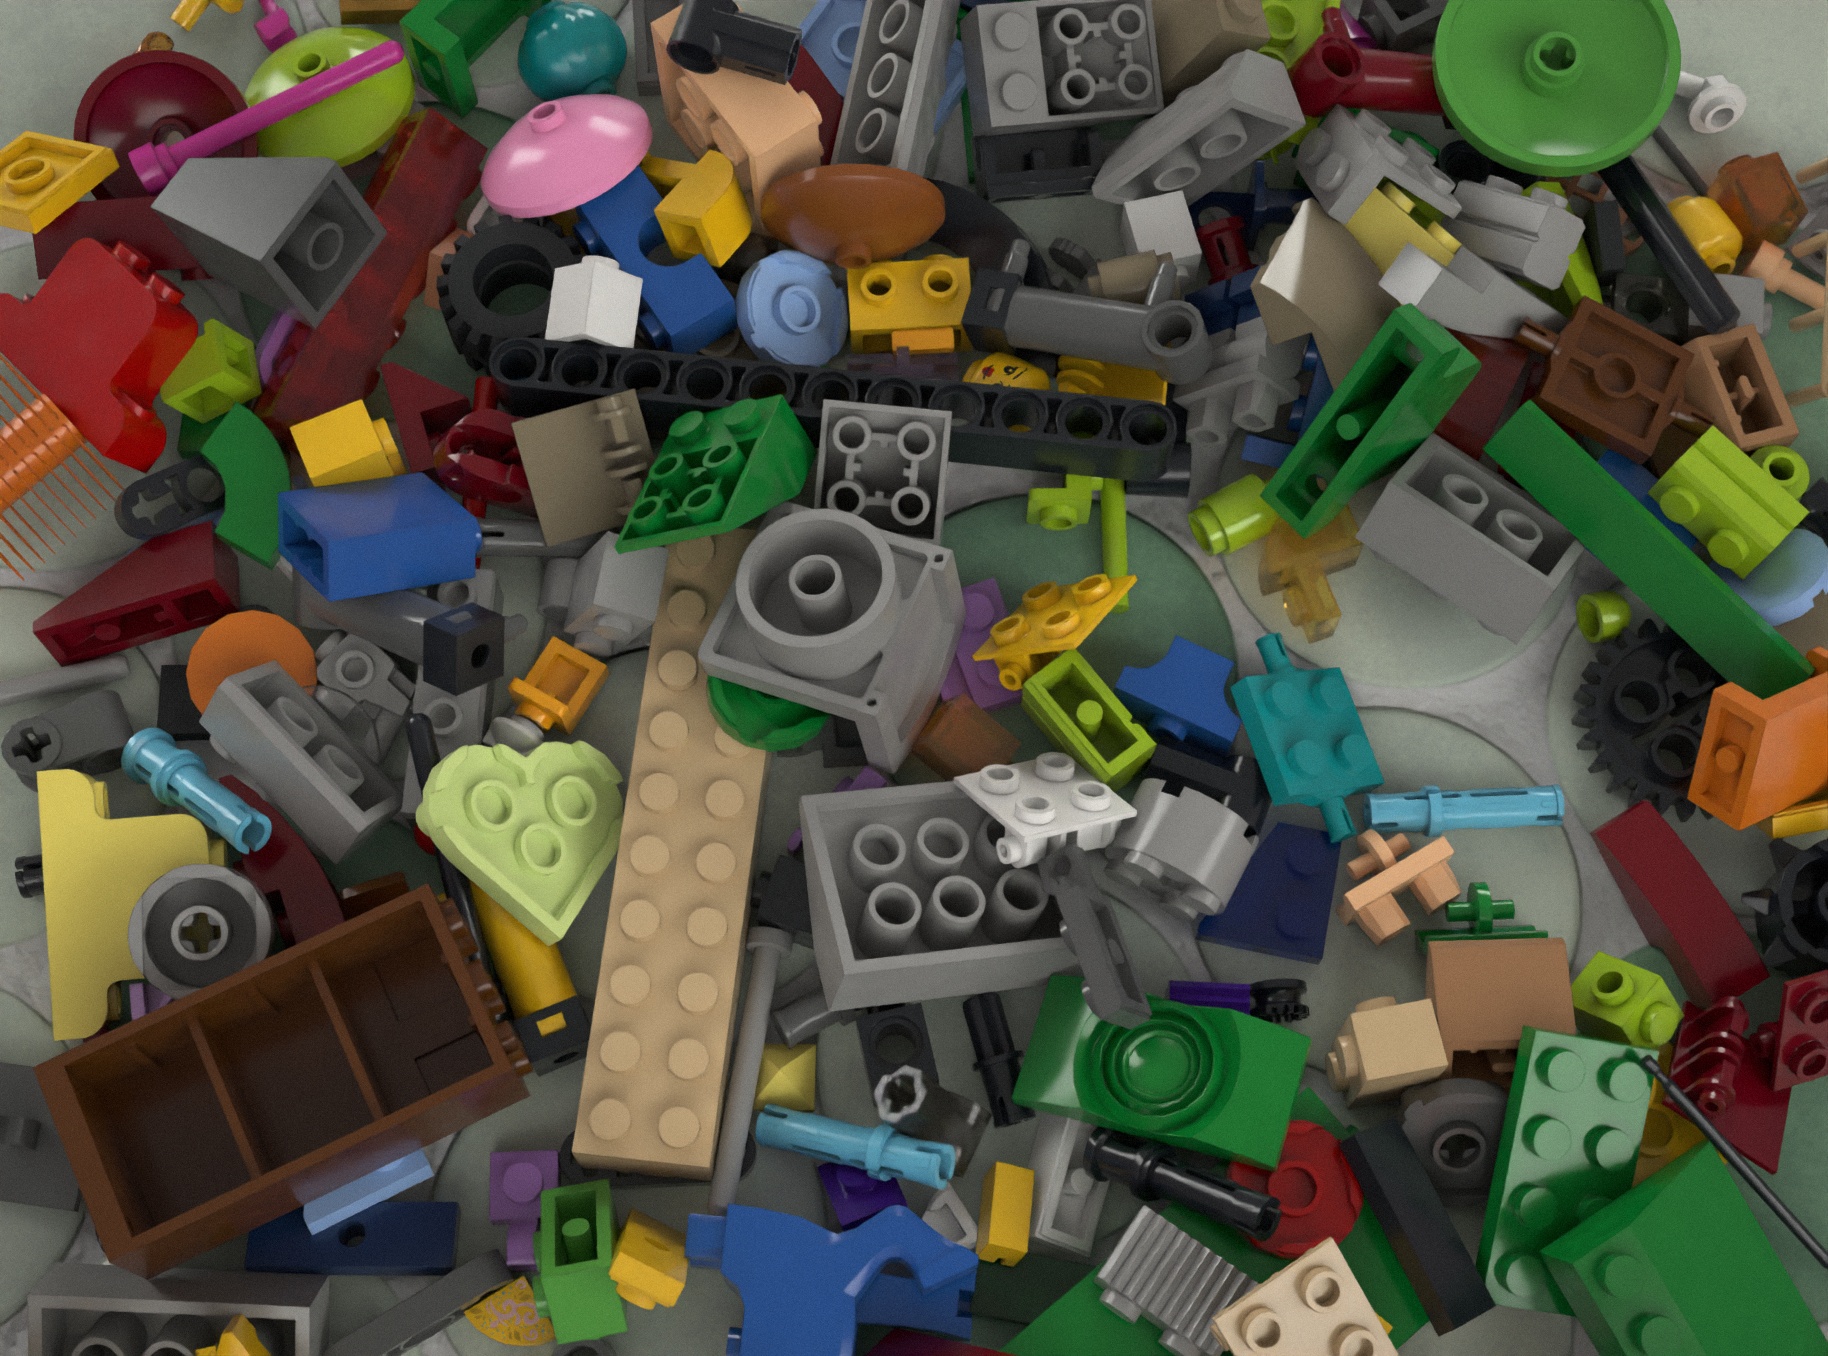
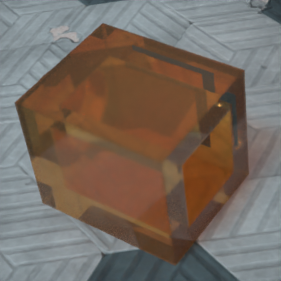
M1778 152L1752 158L1751 155H1741L1731 159L1718 170L1719 175L1704 195V197L1714 199L1741 232L1743 237L1742 249L1738 256L1755 252L1763 240L1775 246L1785 244L1809 212Z
M963 693L943 701L912 745L911 753L943 780L948 782L954 781V777L980 772L982 768L988 765L1015 764L1010 758L1022 743Z

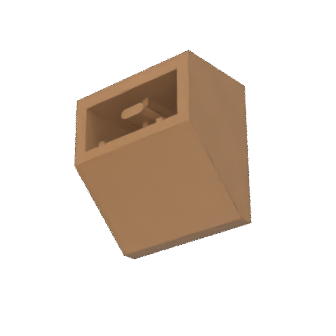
M1754 323L1733 328L1722 334H1709L1697 337L1680 346L1695 354L1684 378L1683 402L1709 416L1715 417V422L1712 426L1714 425L1749 458L1754 452L1765 446L1781 445L1790 447L1800 432ZM1669 424L1662 430L1653 454L1648 459L1654 476L1660 479L1698 439L1680 428Z
M1528 938L1428 941L1425 999L1431 998L1448 1061V1066L1435 1082L1452 1078L1494 1081L1503 1086L1509 1097L1523 1025L1576 1034L1567 950L1564 939Z

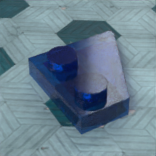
M1278 822L1251 857L1224 912L1214 916L1206 915L1198 925L1195 940L1319 965L1323 959L1342 841L1331 843L1327 831Z

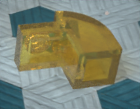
M1348 503L1327 526L1305 539L1279 516L1270 530L1260 559L1258 581L1262 596L1286 589L1282 595L1286 614L1294 627L1302 626L1309 644L1332 637L1342 615L1326 575L1355 566L1364 545L1355 538L1359 528Z

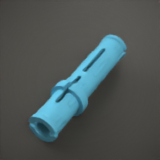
M1557 784L1524 788L1506 787L1457 791L1440 790L1437 785H1425L1417 792L1365 793L1363 798L1365 803H1363L1362 807L1365 831L1372 829L1378 834L1409 831L1423 832L1425 837H1440L1442 831L1455 829L1561 826L1563 823L1561 816H1564L1565 813L1562 789Z
M772 1103L767 1104L764 1107L765 1113L760 1112L758 1116L755 1135L756 1141L760 1146L787 1150L824 1161L857 1167L868 1171V1176L873 1179L888 1181L892 1177L903 1178L937 1189H943L948 1185L946 1179L951 1180L954 1172L956 1157L953 1146L902 1135L900 1129L894 1126L882 1124L877 1128L864 1127L825 1116L791 1110L790 1108Z

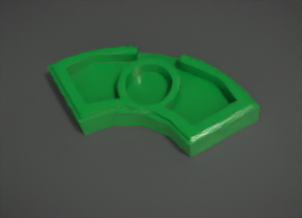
M236 401L200 449L204 460L220 473L226 487L225 511L215 533L220 541L272 571L281 557L278 543V493L293 491L291 475L283 452L271 431L255 414Z

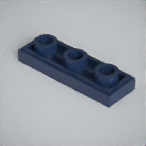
M378 1202L312 1235L303 1218V1205L249 1231L244 1263L247 1272L365 1276H445L456 1269L461 1209L458 1202ZM357 1236L365 1237L359 1245L346 1247V1244L352 1238Z

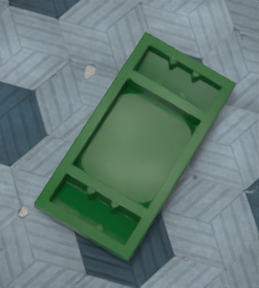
M1051 975L1012 1095L1014 1104L1273 1172L1277 1171L1312 1046L1310 1037L1230 1008L1192 1006L1163 999L1145 991L1144 993L1153 1015L1150 1016L1151 1020L1130 1030L1100 1020L1090 1010L1081 988L1082 982L1086 980L1085 977Z

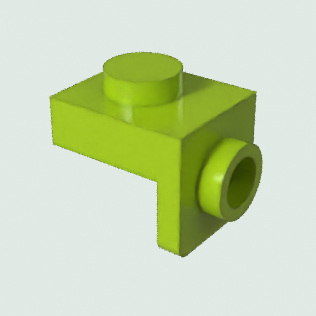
M1085 431L1071 434L1080 439L1091 438V433ZM1062 474L1063 488L1029 489L1026 522L1029 524H1040L1043 528L1054 531L1072 529L1077 524H1088L1092 491H1102L1103 478Z

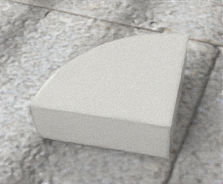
M948 1182L945 1188L939 1189L931 1198L921 1219L953 1243L973 1251L976 1249L978 1227Z

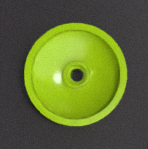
M330 27L303 34L281 46L262 63L249 82L244 97L249 107H252L391 39L379 32L359 27ZM405 53L400 63L258 131V153L262 157H328L336 161L340 167H344L375 152L399 130L413 104L415 78Z

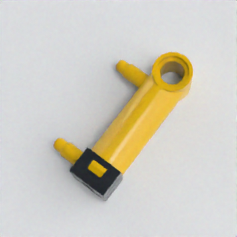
M470 880L483 938L499 980H501L504 993H507L515 1018L514 1023L519 1034L518 1037L533 1069L540 1077L586 1058L591 1025L579 1000L557 942L547 946ZM445 892L437 895L440 902L446 900Z

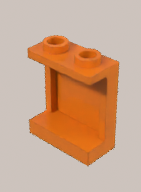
M1820 646L1809 650L1806 654V659L1816 668L1811 676L1804 682L1762 700L1733 682L1713 690L1687 797L1688 800L1737 831H1740L1828 789V650Z

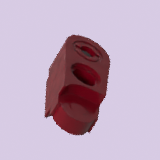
M481 409L464 416L438 438L434 447V466L439 478L450 490L463 497L538 519L511 423L526 418L521 416L516 418L500 410ZM470 449L473 450V452L476 455L462 453V451Z

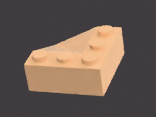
M682 4L650 23L666 122L697 162L710 149L721 152L729 158L752 213L753 224L750 231L762 247L766 249L778 240L762 223V196L778 180L802 170L821 166L820 157L824 155V150L819 140L818 125L822 123L821 114L813 99L805 91L797 94L788 81L786 85H782L724 67H720L713 74H699L676 64L669 57L666 48L682 9Z

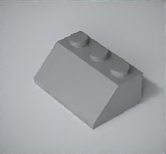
M1250 49L1227 58L1218 71L1200 84L1183 90L1178 94L1174 103L1153 118L1143 120L1135 125L1130 135L1111 148L1091 187L1094 197L1123 206L1125 202L1182 190L1188 207L1307 125L1284 62Z
M276 660L228 676L217 687L199 720V723L211 734L209 739L213 748L227 761L239 764L256 781L255 789L259 796L274 809L285 811L302 829L300 835L305 844L320 857L330 858L335 865L357 853L402 809L403 793Z

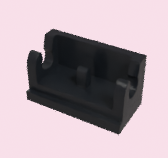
M1091 127L995 136L984 135L971 138L976 195L990 203L1093 195L1091 187L1103 166L1099 131L1091 130Z

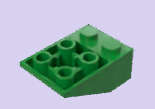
M783 395L759 400L744 399L729 407L703 413L691 411L675 419L614 546L618 554L726 533L800 494L817 450Z

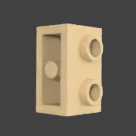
M1385 996L1357 1004L1355 1006L1356 1013L1349 1015L1332 1043V1052L1325 1054L1326 1071L1330 1086L1334 1093L1343 1092L1347 1110L1400 1100L1403 1092L1412 1085L1420 1083L1429 1085L1434 1083L1448 1066L1431 998L1397 1005L1395 997Z

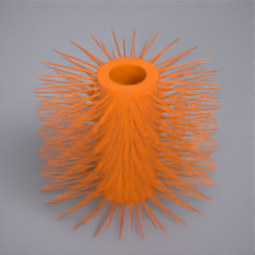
M0 355V359L36 398L29 405L0 375L2 382L26 407L18 414L0 394V399L16 415L9 422L0 415V419L6 424L0 429V519L45 563L31 545L6 520L2 513L10 508L52 553L56 554L14 509L12 505L21 499L65 545L22 496L31 490L76 537L32 488L41 481L85 527L43 481L48 474L52 473L96 520L87 507L53 472L61 464L106 511L104 506L64 463L67 458L72 456L90 477L116 502V499L74 454L80 447L119 488L124 489L85 445L87 440L44 393L39 395L24 378ZM0 533V539H2L3 542H4L32 571L35 572V570H34V569L31 567V565L25 560V558H24V557L14 548V546ZM0 552V558L24 581V578Z

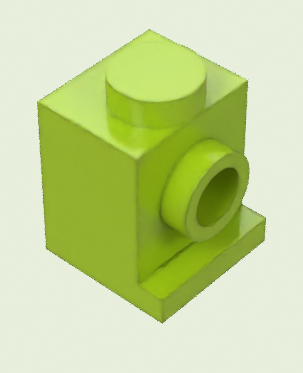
M214 318L203 323L205 334L196 338L194 345L160 387L159 392L162 402L202 424L229 411L236 401L243 404L262 394L253 341Z

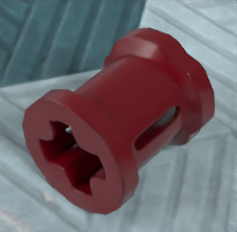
M1242 216L1222 218L1206 224L1195 231L1212 277L1207 283L1208 286L1225 279L1231 282L1232 276L1259 266L1258 264H1252L1241 233L1245 228ZM1223 245L1225 246L1230 264H1228Z

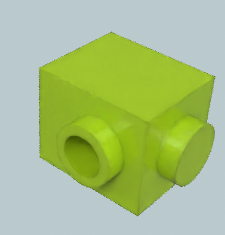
M1597 951L1571 985L1575 1026L1583 1036L1641 1045L1658 1051L1662 1044L1670 1040L1677 1025L1685 1016L1660 975L1601 951Z

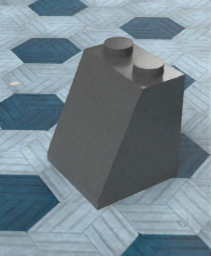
M328 157L188 158L151 205L153 211L210 276L314 329L318 327L388 233L338 163Z

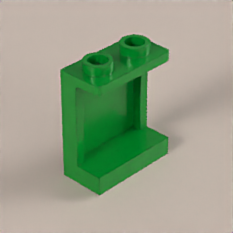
M421 0L399 21L419 86L463 119L478 104L469 67L521 16L530 18L536 10L552 1Z

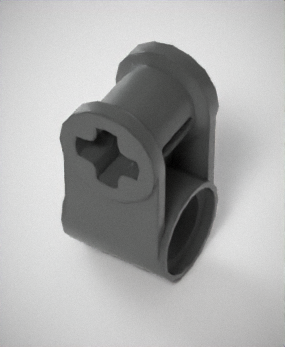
M113 690L95 691L84 694L69 704L32 718L23 719L12 725L4 735L1 744L2 756L9 767L16 771L24 786L34 792H38L37 771L70 769L94 776L122 768V752L129 739L134 736V732L120 694ZM32 733L36 738L30 740L27 735ZM42 749L43 759L37 762L35 753Z

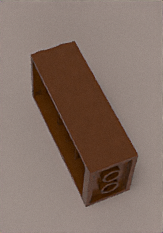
M429 883L33 1067L109 1263L149 1280L531 1096L523 1077L534 1072L533 1067L518 1035L514 1034L508 1020L499 1024L495 1016L506 1011L505 1005L490 974H487L480 958L472 962L469 960L468 956L479 952V948L464 916L460 914L452 897L440 902Z

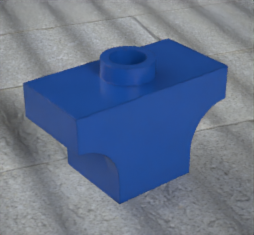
M1177 635L1167 654L1160 662L1146 668H1133L1125 665L1114 687V695L1130 712L1132 718L1147 724L1148 731L1156 738L1160 739L1163 734L1223 758L1228 756L1242 724V719L1230 710L1224 696V689L1235 662Z

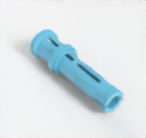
M160 728L144 729L129 739L122 752V769L133 781L140 784H149L151 792L156 799L168 806L185 807L192 815L213 831L219 833L235 849L244 854H249V846L251 850L256 852L267 843L272 831L269 818L255 808L250 807L220 782L211 778L207 774L206 764L200 756L187 749L179 750L173 737Z

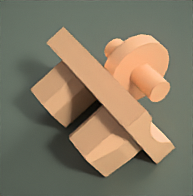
M1369 829L1358 835L1356 839L1361 856L1350 861L1345 866L1348 874L1354 881L1359 880L1372 872L1374 877L1343 895L1344 903L1336 907L1335 911L1345 926L1356 921L1365 934L1379 947L1401 934L1411 924L1394 899L1396 896L1411 889L1428 916L1444 909L1447 902H1455L1459 898L1462 891L1447 864L1455 851L1446 838L1442 836L1397 863L1395 858L1411 848L1407 838L1402 833H1398L1384 841L1376 831Z

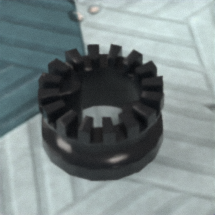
M1288 978L1270 979L1250 984V998H1253L1256 1003L1255 1008L1250 1010V1016L1273 1023V1017H1275L1276 1024H1282L1281 1017H1284L1287 1023H1291L1293 1020L1301 1021L1309 1017V1007L1301 1003V995L1307 992V983L1304 980Z

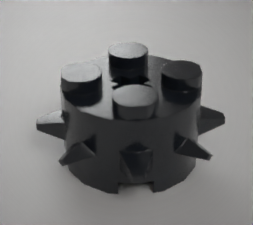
M1777 837L1768 844L1776 872L1767 880L1761 890L1742 893L1741 902L1755 909L1757 936L1762 944L1763 956L1761 961L1766 969L1773 967L1779 971H1785L1790 977L1797 979L1828 969V837L1827 840L1815 843L1804 851Z

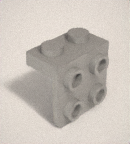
M1337 103L1319 128L1311 130L1305 136L1299 147L1298 155L1293 160V164L1326 214L1344 225L1348 223L1384 176L1453 219L1462 210L1461 205L1451 193L1456 186L1455 183L1446 174L1433 166L1436 158L1411 138H1407L1403 144H1400L1389 137L1391 129L1381 119L1366 109H1362L1358 115H1355Z

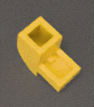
M711 149L697 164L650 156L640 168L663 199L655 207L654 213L674 258L688 261L702 253L711 266L721 268L745 241L753 224L751 210L731 161L721 152Z

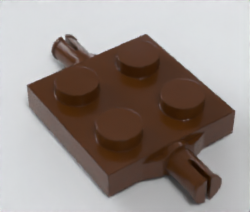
M1585 295L1574 305L1565 328L1559 334L1541 326L1526 316L1518 326L1517 333L1513 336V341L1519 342L1545 356L1544 374L1532 401L1547 416L1639 465L1652 456L1662 430L1669 424L1699 439L1715 422V417L1709 416L1683 402L1684 378L1695 354Z

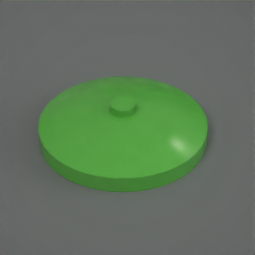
M1449 0L1441 16L1432 50L1433 78L1437 96L1448 119L1459 134L1480 153L1503 166L1523 173L1547 177H1571L1599 171L1618 163L1641 147L1654 133L1668 110L1678 86L1681 71L1680 40L1675 22L1664 0Z

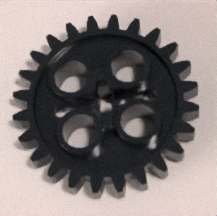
M1650 618L1646 619L1638 629V637L1625 627L1615 638L1616 646L1605 642L1595 654L1599 663L1590 661L1581 674L1583 679L1589 684H1581L1573 695V700L1586 707L1579 709L1571 719L1572 725L1590 729L1588 733L1583 735L1576 746L1578 750L1597 751L1598 757L1590 765L1588 771L1591 774L1609 770L1613 776L1605 789L1608 794L1617 791L1622 786H1626L1631 790L1628 798V808L1647 798L1652 800V806L1661 816L1670 805H1674L1680 822H1687L1695 813L1697 806L1688 800L1687 797L1710 703L1702 707L1690 722L1686 719L1679 720L1642 746L1637 747L1633 745L1631 739L1643 736L1657 729L1668 714L1672 718L1682 715L1697 705L1704 697L1712 694L1715 688L1729 682L1667 623L1662 633H1660L1658 627ZM1675 668H1684L1691 671L1696 676L1699 687H1690L1682 683L1675 673ZM1632 697L1638 700L1644 706L1647 716L1638 717L1629 713L1624 708L1621 698ZM1658 750H1669L1675 753L1681 760L1683 771H1676L1666 767L1659 758ZM1699 807L1701 813L1705 816L1707 820L1712 819L1714 817L1712 814Z

